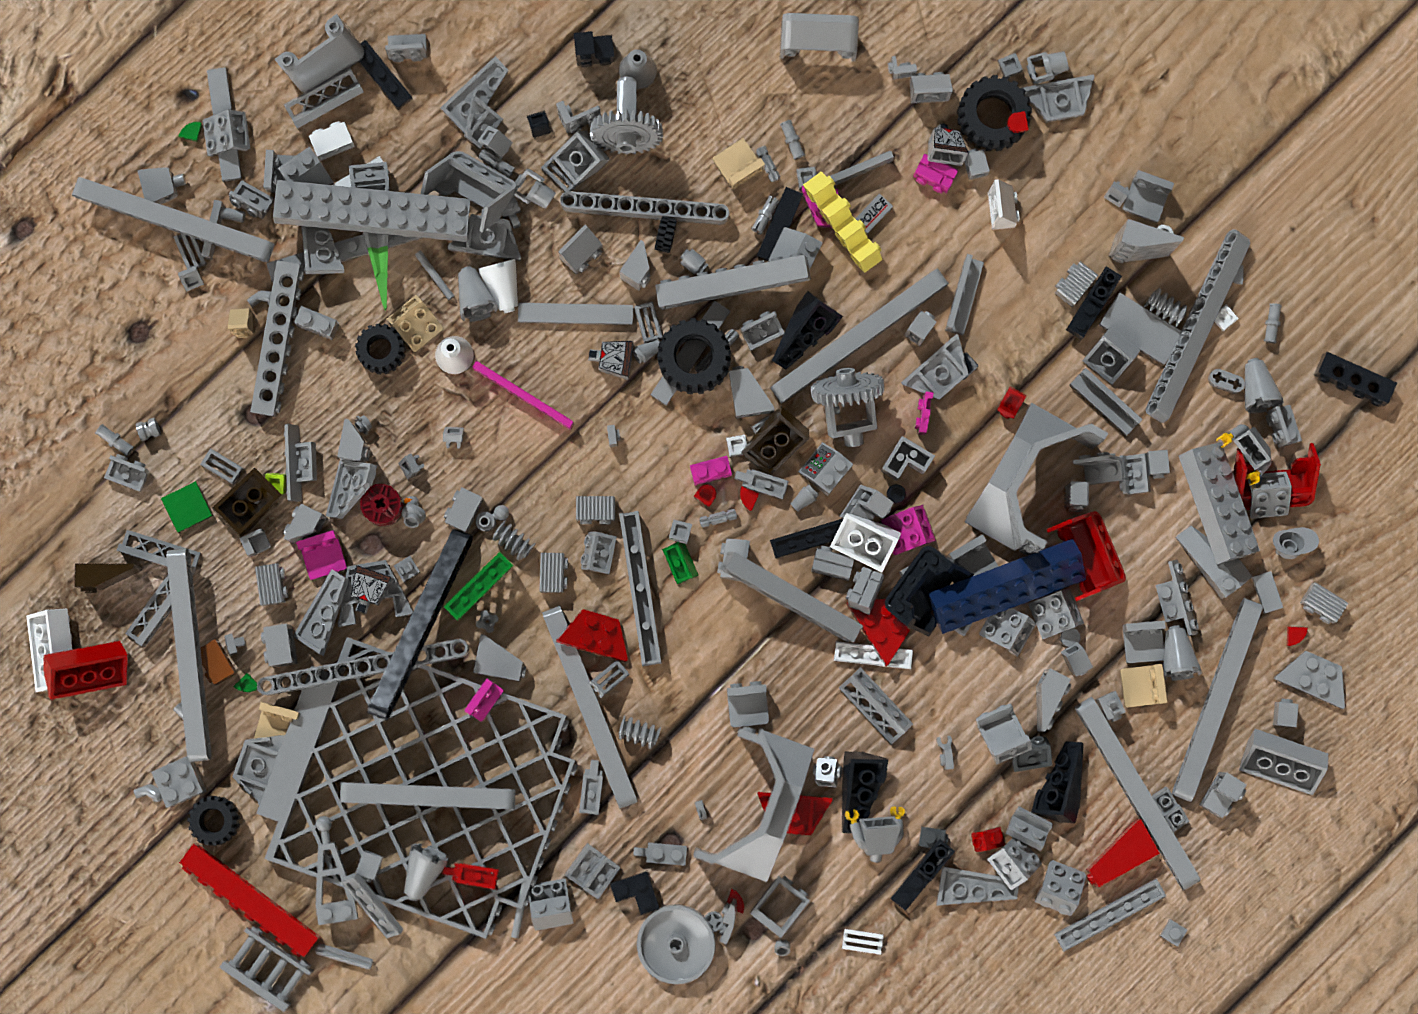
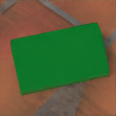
M676 542L662 549L677 584L698 576L686 544Z

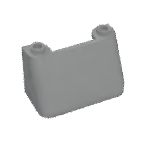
M337 14L331 17L325 24V31L330 38L301 59H298L292 52H284L275 58L281 69L303 93L346 71L364 56L362 45L347 24Z

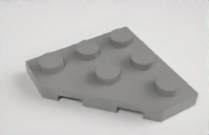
M339 461L326 513L327 517L343 519L373 484L377 465Z

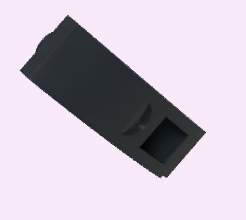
M1107 266L1104 268L1066 328V331L1081 340L1084 338L1122 278L1120 274Z
M939 839L907 875L890 899L906 911L950 859L955 850Z

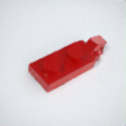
M455 863L454 867L445 866L443 869V875L453 876L452 881H456V883L496 889L499 869L464 863Z

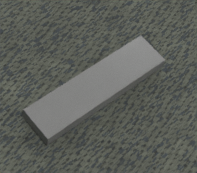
M888 151L833 174L830 177L838 185L892 162L894 156L891 151Z
M358 872L343 877L341 880L342 884L386 938L402 933L403 928Z

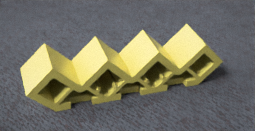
M821 171L803 184L805 191L812 203L815 202L820 209L819 213L826 223L833 228L842 246H845L850 252V257L854 263L865 273L883 260L880 254L882 250L876 242L872 243L867 238L864 231L866 230L864 223L861 220L857 221L852 216L849 209L851 205L847 199H842L836 193L834 180L830 176L826 177Z

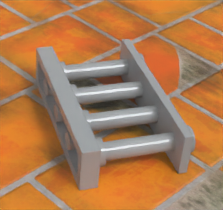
M247 927L244 930L249 934L247 940L234 959L223 961L219 968L285 1012L291 1005L288 1002V996L304 973L311 975L314 970L310 968L311 964L303 959L299 961L262 936L263 932L257 927ZM255 940H258L265 945V948L250 970L245 972L239 968L241 966L240 962ZM274 951L282 958L267 980L261 983L256 980V974L269 954ZM290 962L298 969L282 993L279 992L277 994L272 991V985L286 964Z

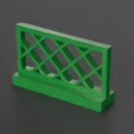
M499 552L444 608L458 621L513 567V564Z

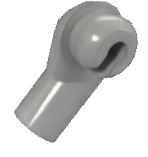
M258 291L247 301L252 308L261 301L267 302L269 305L271 291Z
M152 784L134 789L137 799L147 795L153 798L154 802L162 800L158 787Z

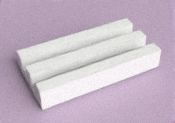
M844 929L842 949L881 955L884 935ZM848 934L874 937L879 939L878 942L849 938ZM847 942H854L860 944L877 946V949L850 946L846 944Z

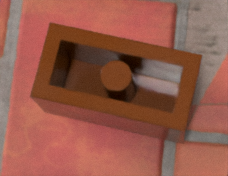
M214 639L200 648L202 666L206 670L204 674L209 683L213 682L214 685H219L237 674L219 640Z

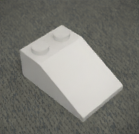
M999 179L994 180L988 191L992 230L1015 228L1020 220L1019 211L1015 210L1017 193L1013 192V186Z
M846 513L830 547L883 572L901 533L884 524Z

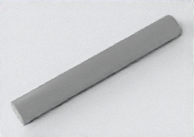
M418 251L415 256L448 301L454 298L451 290L422 251Z
M526 881L521 883L518 903H520L527 884ZM524 904L522 909H516L511 934L513 938H519L525 909Z

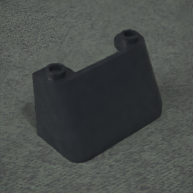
M925 546L920 550L887 596L885 607L907 627L929 637L934 631L937 621L930 613L932 606L928 593L946 587L952 582L956 583L970 578L974 574L936 548Z

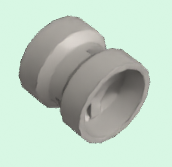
M155 417L149 419L148 422L141 421L136 423V429L141 441L148 440L151 436H161Z

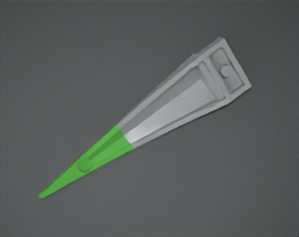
M387 162L349 166L351 187L389 191ZM363 232L382 305L386 311L388 234Z

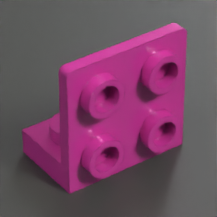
M923 505L909 508L881 520L882 524L901 533L893 550L894 555L936 541Z
M334 530L296 542L298 549L302 552L310 580L329 575L331 569L337 572L347 569L340 542Z

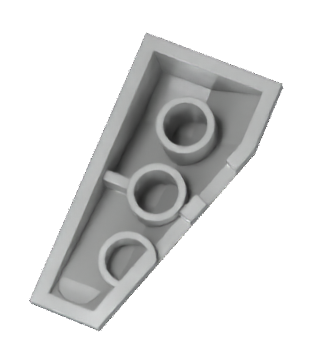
M1188 527L1175 537L1220 599L1232 594L1252 577L1239 559L1217 565L1208 538L1194 527Z

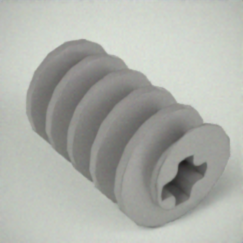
M1159 288L1151 294L1144 307L1150 304L1149 311L1156 308L1157 316L1163 312L1162 319L1164 320L1169 316V324L1176 321L1175 327H1177L1186 314L1187 305L1180 308L1181 301L1173 303V296L1167 300L1168 293L1165 292L1160 295L1161 289Z
M505 520L495 531L492 540L495 542L500 539L498 545L503 546L506 544L504 548L506 551L512 548L510 554L514 556L518 553L516 558L518 561L526 558L536 543L529 545L530 538L523 541L524 534L522 533L517 536L518 529L511 531L512 524L504 526Z
M624 715L619 729V739L622 740L626 735L627 742L634 738V744L641 740L642 747L648 743L649 749H652L656 745L661 727L657 731H655V725L648 729V723L645 722L640 726V720L633 724L632 717L626 722Z

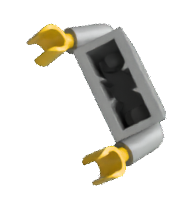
M1241 424L1228 433L1219 436L1216 441L1221 439L1224 442L1221 448L1230 444L1232 440L1235 442L1254 468V472L1246 475V480L1251 479L1249 484L1251 486L1258 483L1260 476L1270 467L1272 462L1271 450L1255 427L1250 429L1248 426Z
M892 806L890 808L891 817L859 819V822H857L859 817L858 811L853 809V818H850L848 811L845 812L846 819L851 821L850 828L855 842L860 849L864 850L866 855L870 856L872 862H881L883 854L893 853L895 846L903 838V820L901 819L905 813L903 807H898L899 812L897 814L896 806Z

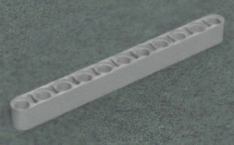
M78 177L72 192V196L80 200L263 262H269L275 246L274 243L81 177Z
M1232 229L1225 236L1146 406V413L1161 423L1166 422L1170 418L1250 246V239L1236 229Z
M938 268L779 380L770 389L781 404L786 402L940 292L949 284Z
M188 548L168 550L166 559L187 757L189 762L205 761L211 759V745L191 556Z
M1243 598L1173 787L1172 795L1191 802L1195 796L1263 605L1246 598Z
M560 606L542 612L620 809L635 804L638 800L594 689L589 684L590 679L578 649L556 643L557 638L563 634L568 626Z
M462 639L425 645L422 651L426 652V659L424 661L417 660L414 667L463 658L469 653V645ZM459 643H463L465 646V650L461 654L455 652V646ZM437 648H445L446 653L443 657L436 656ZM394 652L263 677L258 681L257 689L261 694L275 695L382 674L386 668H379V660L386 658L389 664ZM362 662H367L368 670L361 673L359 665ZM347 666L349 668L347 676L340 675L341 667ZM323 670H328L330 673L327 680H322L320 677ZM308 673L311 677L310 682L303 684L301 677ZM289 677L291 685L284 688L282 681L284 678ZM266 681H270L272 684V688L268 692L263 690V684Z
M1090 697L1076 705L1075 710L1138 817L1145 825L1179 886L1184 891L1200 882L1201 879L1095 700Z

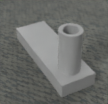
M214 200L209 221L220 225L222 219L243 223L245 212L226 208L222 201ZM204 242L201 255L205 259L212 260L216 245Z

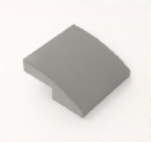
M587 843L567 870L565 876L599 899L621 867Z

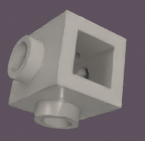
M824 756V758H818L817 764L813 766L816 784L818 786L837 788L838 778L842 776V766L834 757Z

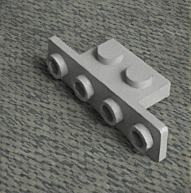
M285 424L288 501L301 502V483L317 481L316 442L300 443L299 426Z
M1178 560L1169 561L1168 564L1173 580L1155 585L1165 622L1184 618L1188 635L1198 634L1199 625L1193 616L1192 611L1194 607L1188 598V586L1183 580L1182 565Z

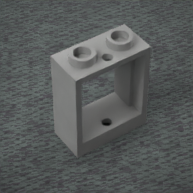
M785 875L782 878L778 876L750 911L752 916L780 938H782L810 901L807 899L809 894L801 888L798 890L791 886L793 882ZM779 883L802 900L782 927L759 911Z

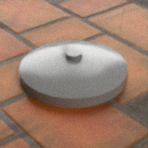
M667 905L655 910L643 922L637 937V952L642 965L653 977L665 983L684 984L697 979L708 969L715 954L716 941L710 923L700 912L685 905Z

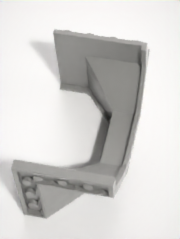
M1031 403L991 479L973 508L967 514L965 523L1014 551L1020 548L1019 551L1027 556L1044 549L1047 541L1025 529L1017 499V490L1037 454L1042 448L1071 438L1090 449H1094L1105 440L1108 433L1093 424L1076 428Z
M745 726L743 729L738 730L737 736L758 743L763 747L776 779L762 822L756 831L721 852L714 854L696 847L693 857L712 864L716 863L767 882L801 794L814 748L762 730V728L759 729L757 735L755 734L756 730Z

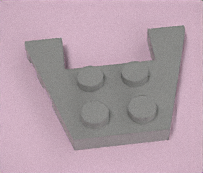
M386 560L358 565L394 578L383 599L393 598L396 617L412 615L413 610ZM356 565L347 567L346 578L349 579L341 603L338 627L356 624L354 604H358L359 599L351 596Z

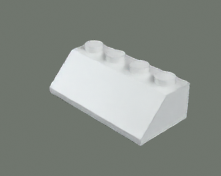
M67 609L44 610L26 616L36 692L47 691L43 672V656L72 650V635L69 626L70 617Z

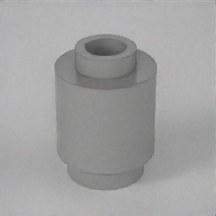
M686 249L680 256L682 259L680 263L692 274L701 273L708 266L705 262L706 260L694 249L690 251Z

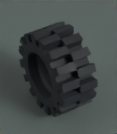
M662 216L656 237L655 250L670 253L677 219Z

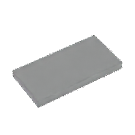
M1120 292L1099 326L1106 330L1113 327L1139 348L1142 353L1162 365H1165L1181 333V330Z

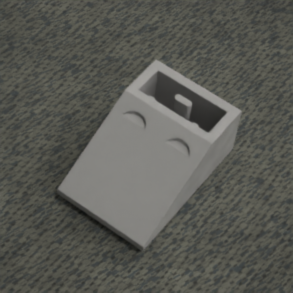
M1051 668L1044 670L1036 686L1037 731L1045 732L1047 729L1050 730L1054 722L1052 717L1055 712H1059L1063 704L1060 700L1064 694H1068L1071 688V684H1069L1071 679Z

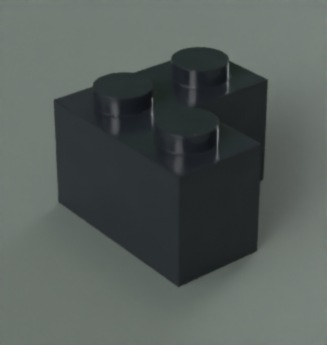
M593 31L574 33L577 66L581 65L584 68L591 67L592 64L607 66L611 62H615L612 35L593 37Z
M648 871L610 883L616 903L635 896L641 915L660 908Z

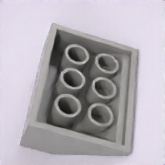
M1128 219L1115 235L1109 257H1112V260L1118 263L1168 257L1182 243L1184 237Z

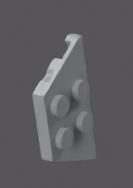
M1094 75L1023 88L1026 91L1025 96H1029L1030 103L1046 123L1083 116L1085 113Z
M471 214L468 221L467 242L452 241L448 245V250L521 261L510 222L506 219H499L484 232H481L479 230L482 216Z
M958 334L953 336L901 383L922 393L926 391L933 392V397L939 400L969 374Z
M1304 651L1297 659L1287 665L1284 670L1274 676V680L1340 709L1345 707L1342 666L1313 653Z
M285 735L246 739L244 741L232 777L244 787V790L249 795L251 794L258 801L259 805Z

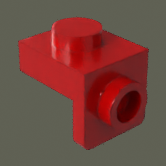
M1010 386L997 410L1000 412V415L1007 419H1014L1027 395Z
M1001 827L971 833L975 852L1005 846Z

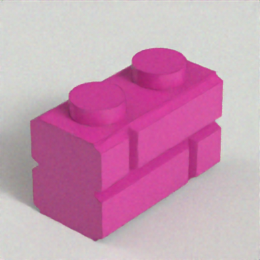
M924 153L913 177L916 178L915 181L919 184L926 185L927 183L933 186L932 189L943 194V192H948L958 170L944 163L928 161V155Z
M727 456L690 465L694 486L719 480L722 477L732 476Z

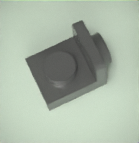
M921 826L918 846L931 848L939 839L948 844V834H945L946 830Z

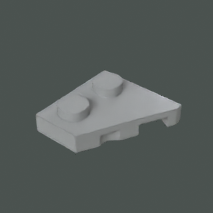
M473 96L464 137L478 149H481L482 145L478 142L481 135L488 126L496 129L503 118L477 96Z

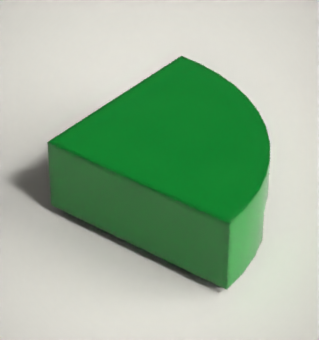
M192 122L182 128L178 137L198 142L202 123Z
M246 673L233 686L242 692L258 690L257 682L249 673Z

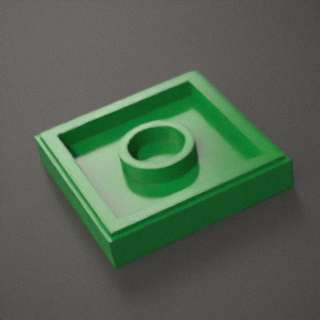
M196 481L161 498L177 533L213 517Z

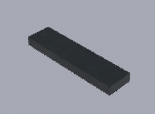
M364 40L360 43L364 49V56L358 62L398 110L401 109L413 97L369 43Z
M788 187L785 188L758 251V258L765 261L769 260L783 228H790L803 193Z
M843 519L770 540L775 559L831 543Z

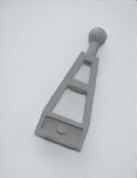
M326 816L319 817L316 821V828L321 831L323 844L318 845L316 886L318 925L359 918L356 900L345 886L344 889L348 900L323 904L324 876L339 874L341 880L347 876L336 843L330 842L329 829L332 822ZM331 849L337 868L324 870L325 850Z

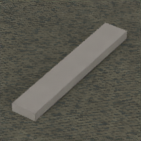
M226 67L207 70L213 115L226 110H232ZM230 149L219 153L222 181L242 179L238 150Z
M714 301L702 319L707 320L709 324H715L719 329L729 315L730 310ZM701 340L687 341L676 356L679 367L689 373L708 344ZM662 377L650 395L667 406L677 390L674 386H670L667 380Z
M518 303V323L633 325V305Z
M1154 879L1056 932L1054 936L1063 952L1166 897L1158 880Z

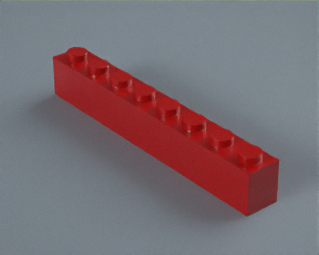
M194 843L179 863L183 865L182 870L190 875L192 873L198 877L197 881L204 886L209 885L214 889L212 892L218 897L223 898L224 896L228 899V904L236 910L241 909L245 912L244 916L252 922L254 920L261 924L259 926L260 929L268 934L270 932L276 936L275 940L282 945L287 944L292 948L290 951L296 956H307L321 936L198 843Z

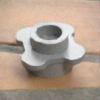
M364 415L361 417L356 416L355 427L360 433L363 432L367 435L369 429L372 428L370 421Z
M483 610L480 613V619L476 622V626L491 633L494 631L495 623L498 622V616L491 615L488 611Z

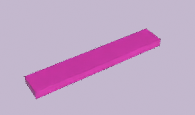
M475 361L472 368L476 372L569 430L573 427L574 423L571 419L480 362Z

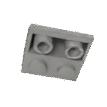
M300 504L292 513L294 518L291 524H287L284 529V539L291 543H296L297 541L319 535L327 517L314 509Z
M566 878L538 883L533 887L530 886L528 896L535 931L574 924Z

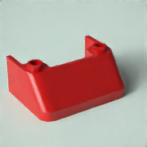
M1314 443L1309 445L1308 456L1295 459L1290 469L1264 472V474L1287 472L1292 486L1290 507L1308 506L1315 499L1321 463ZM1237 448L1234 465L1235 482L1245 510H1250L1252 493L1248 479L1246 480V475L1254 472V468L1249 462H1245L1241 450Z
M1097 511L1069 519L1046 529L1048 533L1057 530L1058 537L1064 542L1073 539L1082 553L1086 580L1079 584L1083 594L1075 597L1076 601L1125 582V572L1104 521Z

